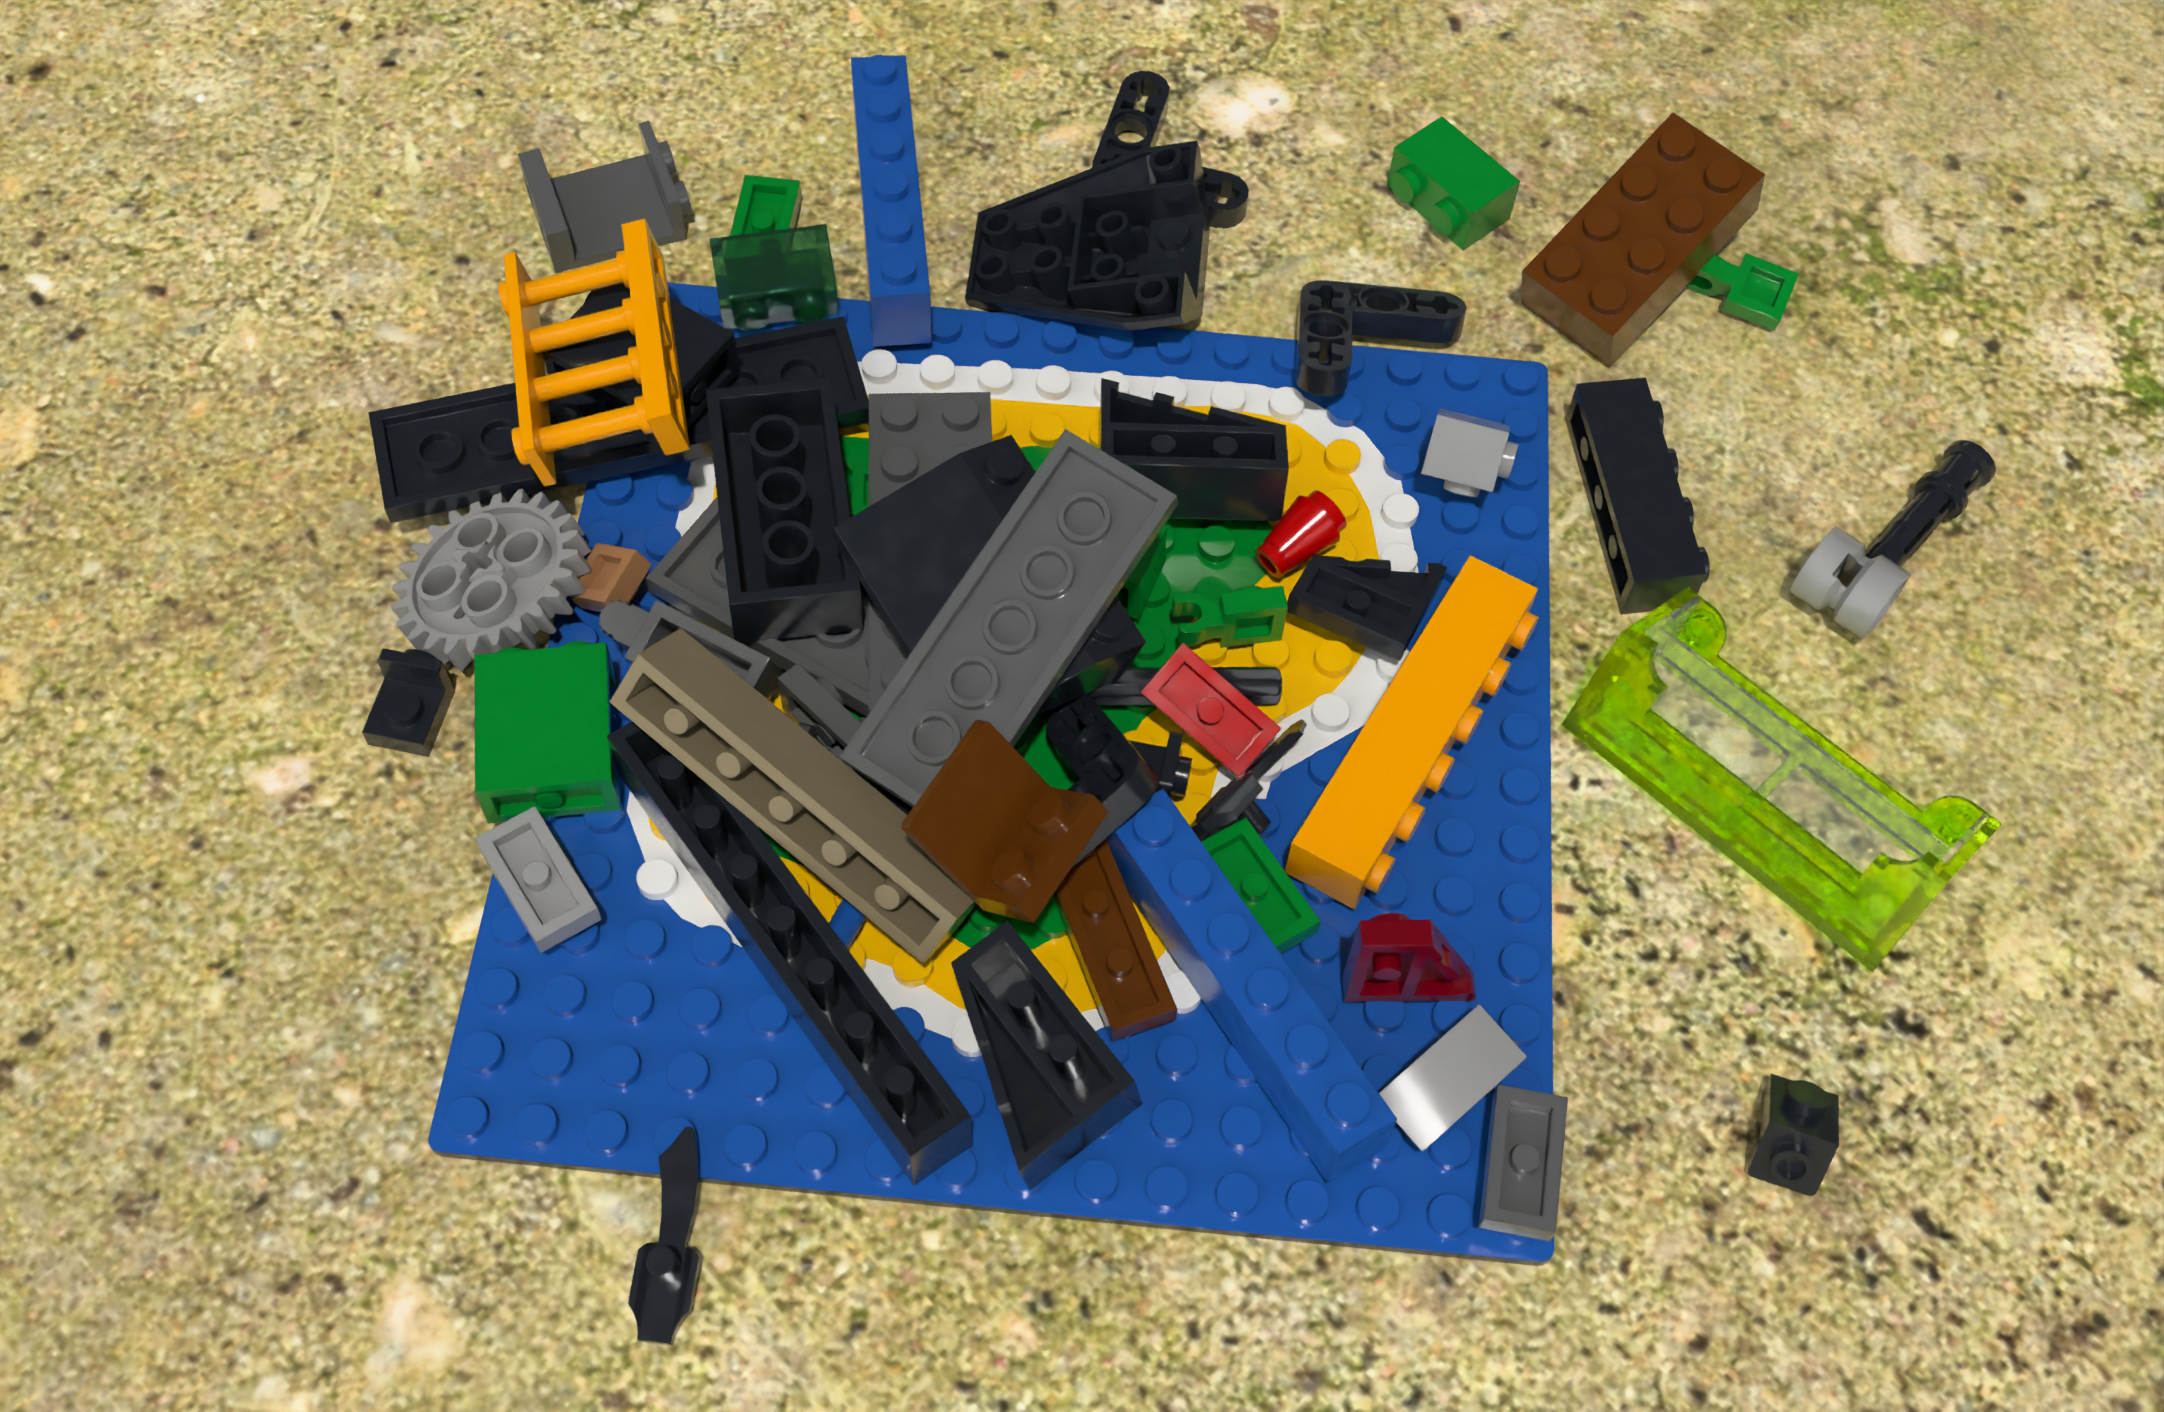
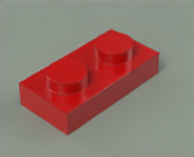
M1184 643L1175 650L1139 692L1236 777L1244 773L1282 729Z

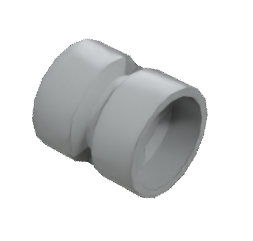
M1835 526L1806 561L1789 591L1818 611L1827 607L1834 610V621L1864 640L1894 603L1908 582L1911 573L1883 555L1872 559L1865 556L1866 545ZM1840 575L1846 578H1853L1848 587L1841 584L1838 579Z

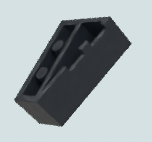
M1101 378L1098 449L1177 495L1178 505L1169 518L1279 521L1282 518L1289 471L1286 425L1211 406L1208 414L1174 406V396L1156 392L1153 400L1119 392L1120 382Z
M1007 920L952 961L951 964L990 1078L998 1108L1005 1124L1018 1170L1029 1190H1032L1142 1105V1101L1135 1080Z

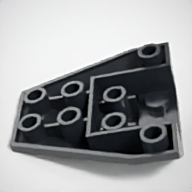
M1198 141L1142 148L978 212L965 295L968 306L1125 331L1180 325L1201 317L1203 314L1210 225Z

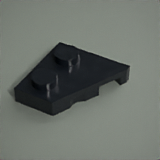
M1313 555L1289 594L1287 613L1400 661L1437 594L1447 567L1439 563H1427L1424 573L1391 571L1390 560L1365 559L1362 561H1349L1343 557Z

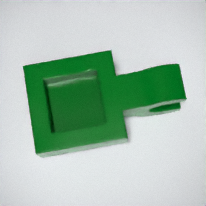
M1745 253L1739 266L1714 255L1687 285V288L1705 296L1725 295L1726 298L1721 308L1722 311L1775 331L1781 321L1799 273Z
M1250 585L1240 587L1233 592L1221 593L1219 603L1210 602L1206 597L1195 592H1183L1173 597V617L1191 615L1198 620L1193 623L1179 624L1177 639L1180 645L1184 643L1186 646H1194L1206 640L1216 638L1219 640L1220 648L1282 640L1288 609L1283 586L1261 588Z

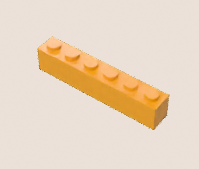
M1471 555L1469 556L1293 839L1285 868L1287 874L1354 910L1367 889L1376 894L1379 893L1396 861V858L1388 855L1397 838L1407 843L1412 838L1426 810L1425 807L1418 804L1427 788L1436 793L1441 789L1455 761V758L1448 755L1451 747L1456 740L1464 744L1468 743L1484 710L1477 707L1479 700L1484 692L1495 697L1512 664L1504 660L1512 646L1522 651L1533 633L1539 617L1530 613L1538 588Z

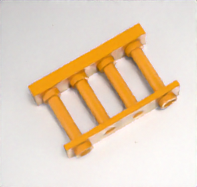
M645 218L621 224L625 250L617 252L616 259L531 280L516 252L503 255L506 281L498 283V291L503 309L510 320L519 427L512 429V442L522 465L530 464L544 487L556 484L553 451L639 429H642L644 434L653 433L666 456L690 450L665 261ZM624 283L626 288L630 289V298L623 299L622 306L542 327L540 325L538 304ZM628 330L636 337L637 346L629 347L628 355L545 375L542 352ZM633 379L642 385L643 395L635 397L633 405L554 425L550 424L548 405L550 400Z

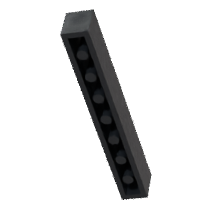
M633 721L607 735L614 762L621 779L911 1183L915 1185L971 1147V1115L755 823Z

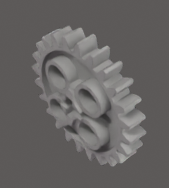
M518 489L509 502L501 493L493 495L488 506L483 507L479 501L470 504L469 513L461 516L456 510L449 511L450 524L445 528L430 525L428 530L433 539L429 544L413 543L411 548L419 557L416 561L400 564L399 569L407 579L392 586V590L400 599L391 605V609L400 618L396 625L415 649L430 653L441 660L443 664L450 660L458 670L463 671L471 659H474V655L496 653L501 649L514 647L519 643H522L529 650L535 649L536 644L533 634L539 630L554 634L557 630L551 621L555 614L571 615L574 611L566 601L567 596L579 595L585 592V587L577 577L591 572V567L584 558L585 555L591 552V549L582 537L585 534L571 513L566 511L560 501L556 500L550 503L542 492H539L530 500L523 489Z

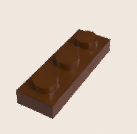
M1104 839L1069 870L1053 894V897L1110 1039L1115 1041L1176 1020L1178 1009L1108 842Z

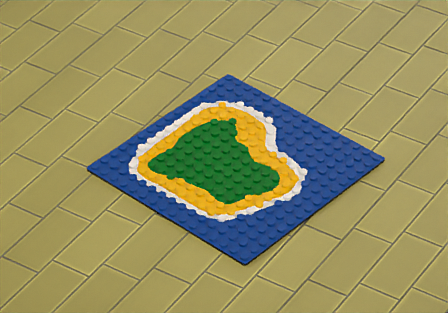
M667 282L670 298L734 332L735 338L844 316L868 400L869 394L990 392L992 441L1012 435L1035 472L1065 429L1098 448L1101 378L1120 382L1119 392L1153 400L1156 392L1174 396V406L1208 414L1211 406L1286 425L1289 471L1282 516L1299 495L1307 497L1312 491L1317 490L1327 495L1338 506L1347 523L1346 528L1339 533L1340 541L1319 553L1318 556L1343 557L1349 561H1362L1365 559L1390 560L1391 571L1424 573L1427 563H1439L1446 566L1447 570L1443 582L1400 661L1289 613L1286 614L1281 641L1220 648L1219 640L1216 638L1206 640L1198 645L1187 646L1210 667H1277L1280 669L1282 676L1280 702L1276 704L1254 705L1282 729L1251 765L1292 724L1301 719L1307 724L1303 735L1259 777L1258 782L1262 785L1263 790L1254 799L1271 820L1270 825L1258 835L1284 871L1293 839L1469 556L1471 555L1538 588L1530 613L1539 617L1533 633L1522 651L1512 646L1504 660L1512 664L1495 697L1484 692L1479 700L1477 707L1484 710L1468 743L1464 744L1456 740L1451 747L1448 755L1455 758V761L1441 789L1436 793L1427 788L1418 804L1425 807L1426 810L1412 838L1408 843L1397 838L1388 855L1396 858V861L1379 893L1376 894L1367 889L1354 910L1287 874L1321 923L1318 933L1284 951L1281 955L1379 1093L1480 1004L1527 1056L1524 1061L1498 1084L1553 1094L1548 370L1545 365L1533 361L1352 345V363L1346 390L1333 396H1319L1306 392L1297 385L1295 379L1297 340L1161 327L1125 331L1030 315L931 307L932 343L873 346L870 301ZM1319 363V365H1323V366H1328V364H1329V363ZM1439 408L1510 426L1507 441L1518 444L1509 479L1497 477L1493 492L1480 489L1478 497L1460 495L1444 489V479L1421 474ZM869 423L838 429L850 517L853 464H869ZM713 456L587 482L578 524L585 533L582 537L589 545L591 551L596 543L634 549L652 564L639 585L637 595L629 604H633L649 613L654 602L657 600L702 623L650 593L646 577L717 497ZM1169 518L1164 525L1167 527L1165 564L1140 619L1131 618L1146 643L1128 668L1162 667L1180 646L1177 639L1179 624L1198 621L1191 615L1173 617L1172 602L1175 595L1183 592H1195L1203 595L1210 602L1219 603L1221 593L1233 592L1240 587L1250 585L1261 588L1283 586L1286 601H1288L1289 594L1310 559L1293 570L1286 572L1280 578L1272 576L1263 568L1256 558L1255 550L1263 544L1265 538L1279 521ZM591 552L584 556L585 560L588 558ZM567 596L566 601L574 611L571 615L555 614L553 624L557 631L554 634H550L547 648L561 647L573 641H585L591 644L606 642L616 675V686L610 687L611 700L632 665L631 662L624 658L628 650L623 647L624 645L620 646L601 631L602 627L598 625L601 612L580 608ZM778 684L770 702L785 713L782 708ZM610 703L612 733L630 723L631 720ZM844 704V707L857 720L862 717L866 718L863 714ZM1098 705L1130 741L1167 747L1170 731L1183 733L1180 756L1192 758L1185 797L1173 795L1172 801L1189 825L1196 819V814L1221 787H1226L1230 781L1237 778L1154 705ZM1057 706L1034 716L1013 748L1050 787L1068 790L1080 778L1046 734L1047 722L1052 713L1059 707ZM613 755L612 763L620 786L621 810L543 818L597 906L602 920L540 953L492 873L428 1137L430 1148L436 1155L441 1157L661 1179L658 1157L675 1141L685 1127H691L695 1132L698 1155V1182L1531 1266L1547 1264L1554 1254V1236L1551 1241H1545L1479 1228L1492 1098L1497 1085L1423 1152L1404 1130L1395 1123L1385 1149L1327 1183L1132 897L1134 907L1178 1010L1176 1020L1115 1041L1110 1039L1053 896L1034 923L984 911L976 904L959 928L924 964L866 917L849 948V952L971 1115L972 1146L913 1185L621 779ZM1235 819L1232 823L1220 826L1199 839L1203 841L1238 821ZM757 826L829 923L843 897ZM1384 913L1404 914L1410 920H1431L1473 971L1475 1000L1344 1002L1342 976L1359 921L1370 920L1372 917ZM1007 920L1135 1080L1142 1101V1105L1032 1190H1029L1018 1170L1005 1124L998 1108L990 1078L951 964L952 961Z

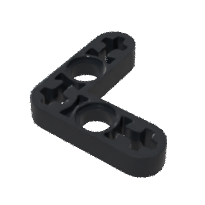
M1138 71L1124 79L1094 156L1092 168L1142 148L1156 146L1167 115L1169 85L1167 80L1160 74L1152 71ZM1143 96H1148L1144 112L1136 109L1137 102ZM1132 130L1141 133L1145 138L1139 142L1128 143L1120 140L1117 134L1122 131ZM1202 167L1210 227L1223 229L1235 227L1246 216L1249 194L1246 182L1232 173ZM1220 197L1227 198L1226 203H1219Z
M1328 280L1309 282L1302 287L1297 315L1295 372L1297 385L1302 390L1319 396H1333L1346 390L1352 363V335L1430 343L1456 341L1462 334L1467 309L1466 304L1459 297L1441 291ZM1319 363H1329L1328 366L1319 365Z
M1088 695L1080 696L1060 705L1052 713L1046 725L1048 738L1080 778L1068 790L1093 794L1109 811L1073 866L1149 800L1156 789L1158 780L1151 766L1106 713ZM1123 773L1125 774L1118 782L1114 781L1117 778H1119Z

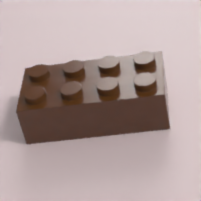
M1673 112L1522 270L1521 304L1610 368L1695 278L1708 261L1755 214L1759 207L1765 174Z

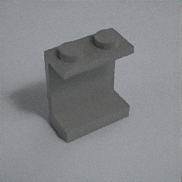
M650 121L638 123L644 155L550 179L540 148L518 154L527 193L555 274L616 258L617 252L625 250L621 224L645 218L658 246L687 239L683 216L692 214L687 190L682 180L672 181L670 175L676 174V167L670 146L667 141L657 142Z

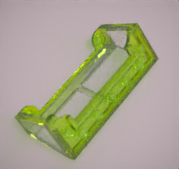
M1688 587L1620 633L1561 725L1873 972L1962 873L2002 823L1971 800L1961 796L1948 795L1940 797L1933 801L1925 811L1905 798L1720 657L1718 654L1724 647L1727 639L1725 620L1713 605Z

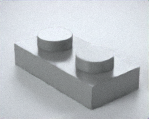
M535 806L474 838L479 851L540 953L602 920L597 906Z

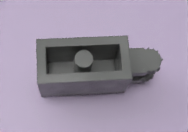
M620 599L615 602L611 600L603 609H600V622L598 625L602 627L601 631L620 646L624 645L623 647L628 650L624 658L632 664L639 653L682 628L769 701L778 686V677L784 674L769 657L657 600L654 602L649 613L633 604L630 605L626 601L622 602Z

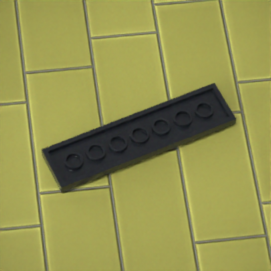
M844 316L735 338L740 371L725 388L831 377L838 429L869 423V400ZM515 383L368 412L384 508L390 523L466 508L478 501L481 504L489 503L493 495L501 493L505 499L512 498L518 489H523L526 494H532L713 456L708 408L706 407L687 428L690 450L666 456L661 448L647 441L646 434L643 433L642 429L553 451L556 484L544 487L531 465H522L514 450L512 429L519 427ZM601 388L548 401L551 425L629 406L626 402Z

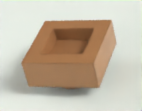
M596 543L586 559L591 567V572L577 577L585 587V592L568 597L580 608L601 612L600 609H603L611 600L615 602L620 599L622 602L630 603L637 595L639 585L652 564L637 550Z

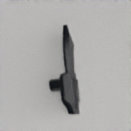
M1303 719L1292 724L1262 753L1243 775L1230 781L1226 787H1221L1196 814V819L1190 825L1198 838L1211 833L1220 826L1232 823L1235 819L1240 821L1245 817L1258 834L1270 825L1271 820L1254 800L1263 790L1258 779L1303 735L1307 725Z
M685 1127L675 1141L658 1157L661 1176L658 1243H646L638 1249L628 1304L637 1322V1340L639 1342L673 1346L676 1333L682 1322L691 1312L700 1257L691 1247H685L695 1211L698 1187V1155L695 1132L691 1127Z

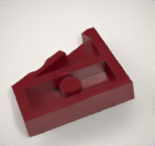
M1384 913L1376 915L1370 920L1359 921L1342 976L1344 1002L1475 1000L1473 971L1431 920H1410L1404 914Z

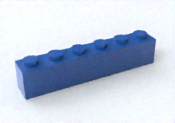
M875 55L851 58L853 107L873 346L932 343L930 285L906 55Z
M1162 789L1156 792L1139 810L1105 838L1126 888L1326 1182L1329 1183L1385 1149L1397 1118L1166 791Z

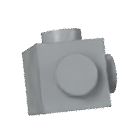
M1439 408L1421 474L1444 479L1443 488L1460 495L1478 497L1480 489L1493 492L1497 477L1509 479L1518 444L1507 441L1510 432L1509 425Z

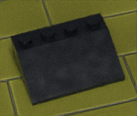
M1012 435L955 455L833 528L831 533L833 539L907 658L1036 473ZM1117 596L1036 715L1120 680L1145 645V639Z

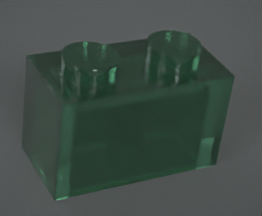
M826 224L709 239L723 327L727 329L757 330L770 323L793 320L811 323L819 321L825 316L839 315L837 284Z

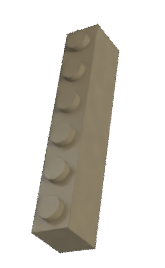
M682 628L637 655L610 700L613 706L921 963L924 964L959 928L977 903L902 830V822L907 817L902 810Z

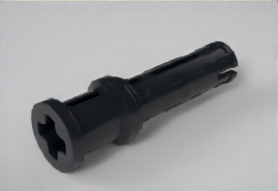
M1966 440L1954 441L1944 451L1943 462L1935 471L1926 472L1916 482L1915 497L1879 535L1871 547L1866 550L1865 556L1872 559L1883 555L1902 567L1931 536L1942 521L1958 517L1967 508L1968 496L1975 488L1985 486L1995 476L1996 466L1990 454L1974 442Z

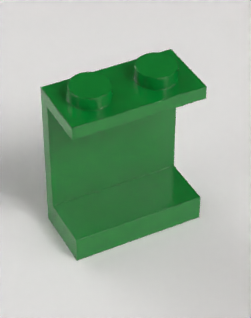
M573 641L561 647L531 650L509 647L501 649L496 653L474 655L475 794L487 823L506 822L534 806L542 818L621 810L620 786L612 763V752L607 739V735L611 734L610 687L616 686V675L607 643L591 644L585 641Z

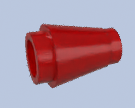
M1314 490L1307 497L1299 495L1265 538L1263 544L1255 550L1256 558L1268 573L1276 578H1280L1286 572L1311 559L1313 555H1318L1340 541L1339 533L1347 526L1346 519L1338 506L1324 493Z

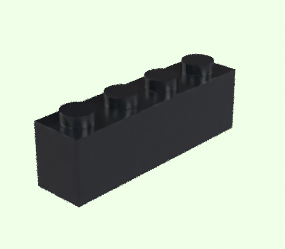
M1646 378L1577 383L1565 422L1620 615L1691 608L1702 584L1706 583L1709 578V558L1706 549L1702 546L1698 547L1694 535L1693 506L1691 500L1687 496L1683 497L1677 480L1679 472L1678 458L1675 450L1667 447L1664 438V416L1660 402L1658 400L1653 401Z

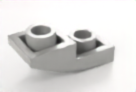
M1479 1004L1379 1094L1396 1116V1123L1423 1152L1524 1061L1527 1056Z

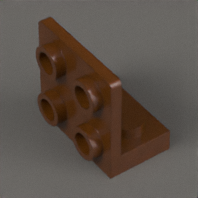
M976 720L904 819L902 830L984 911L1034 923L1109 811L1093 794L1050 787L990 722Z

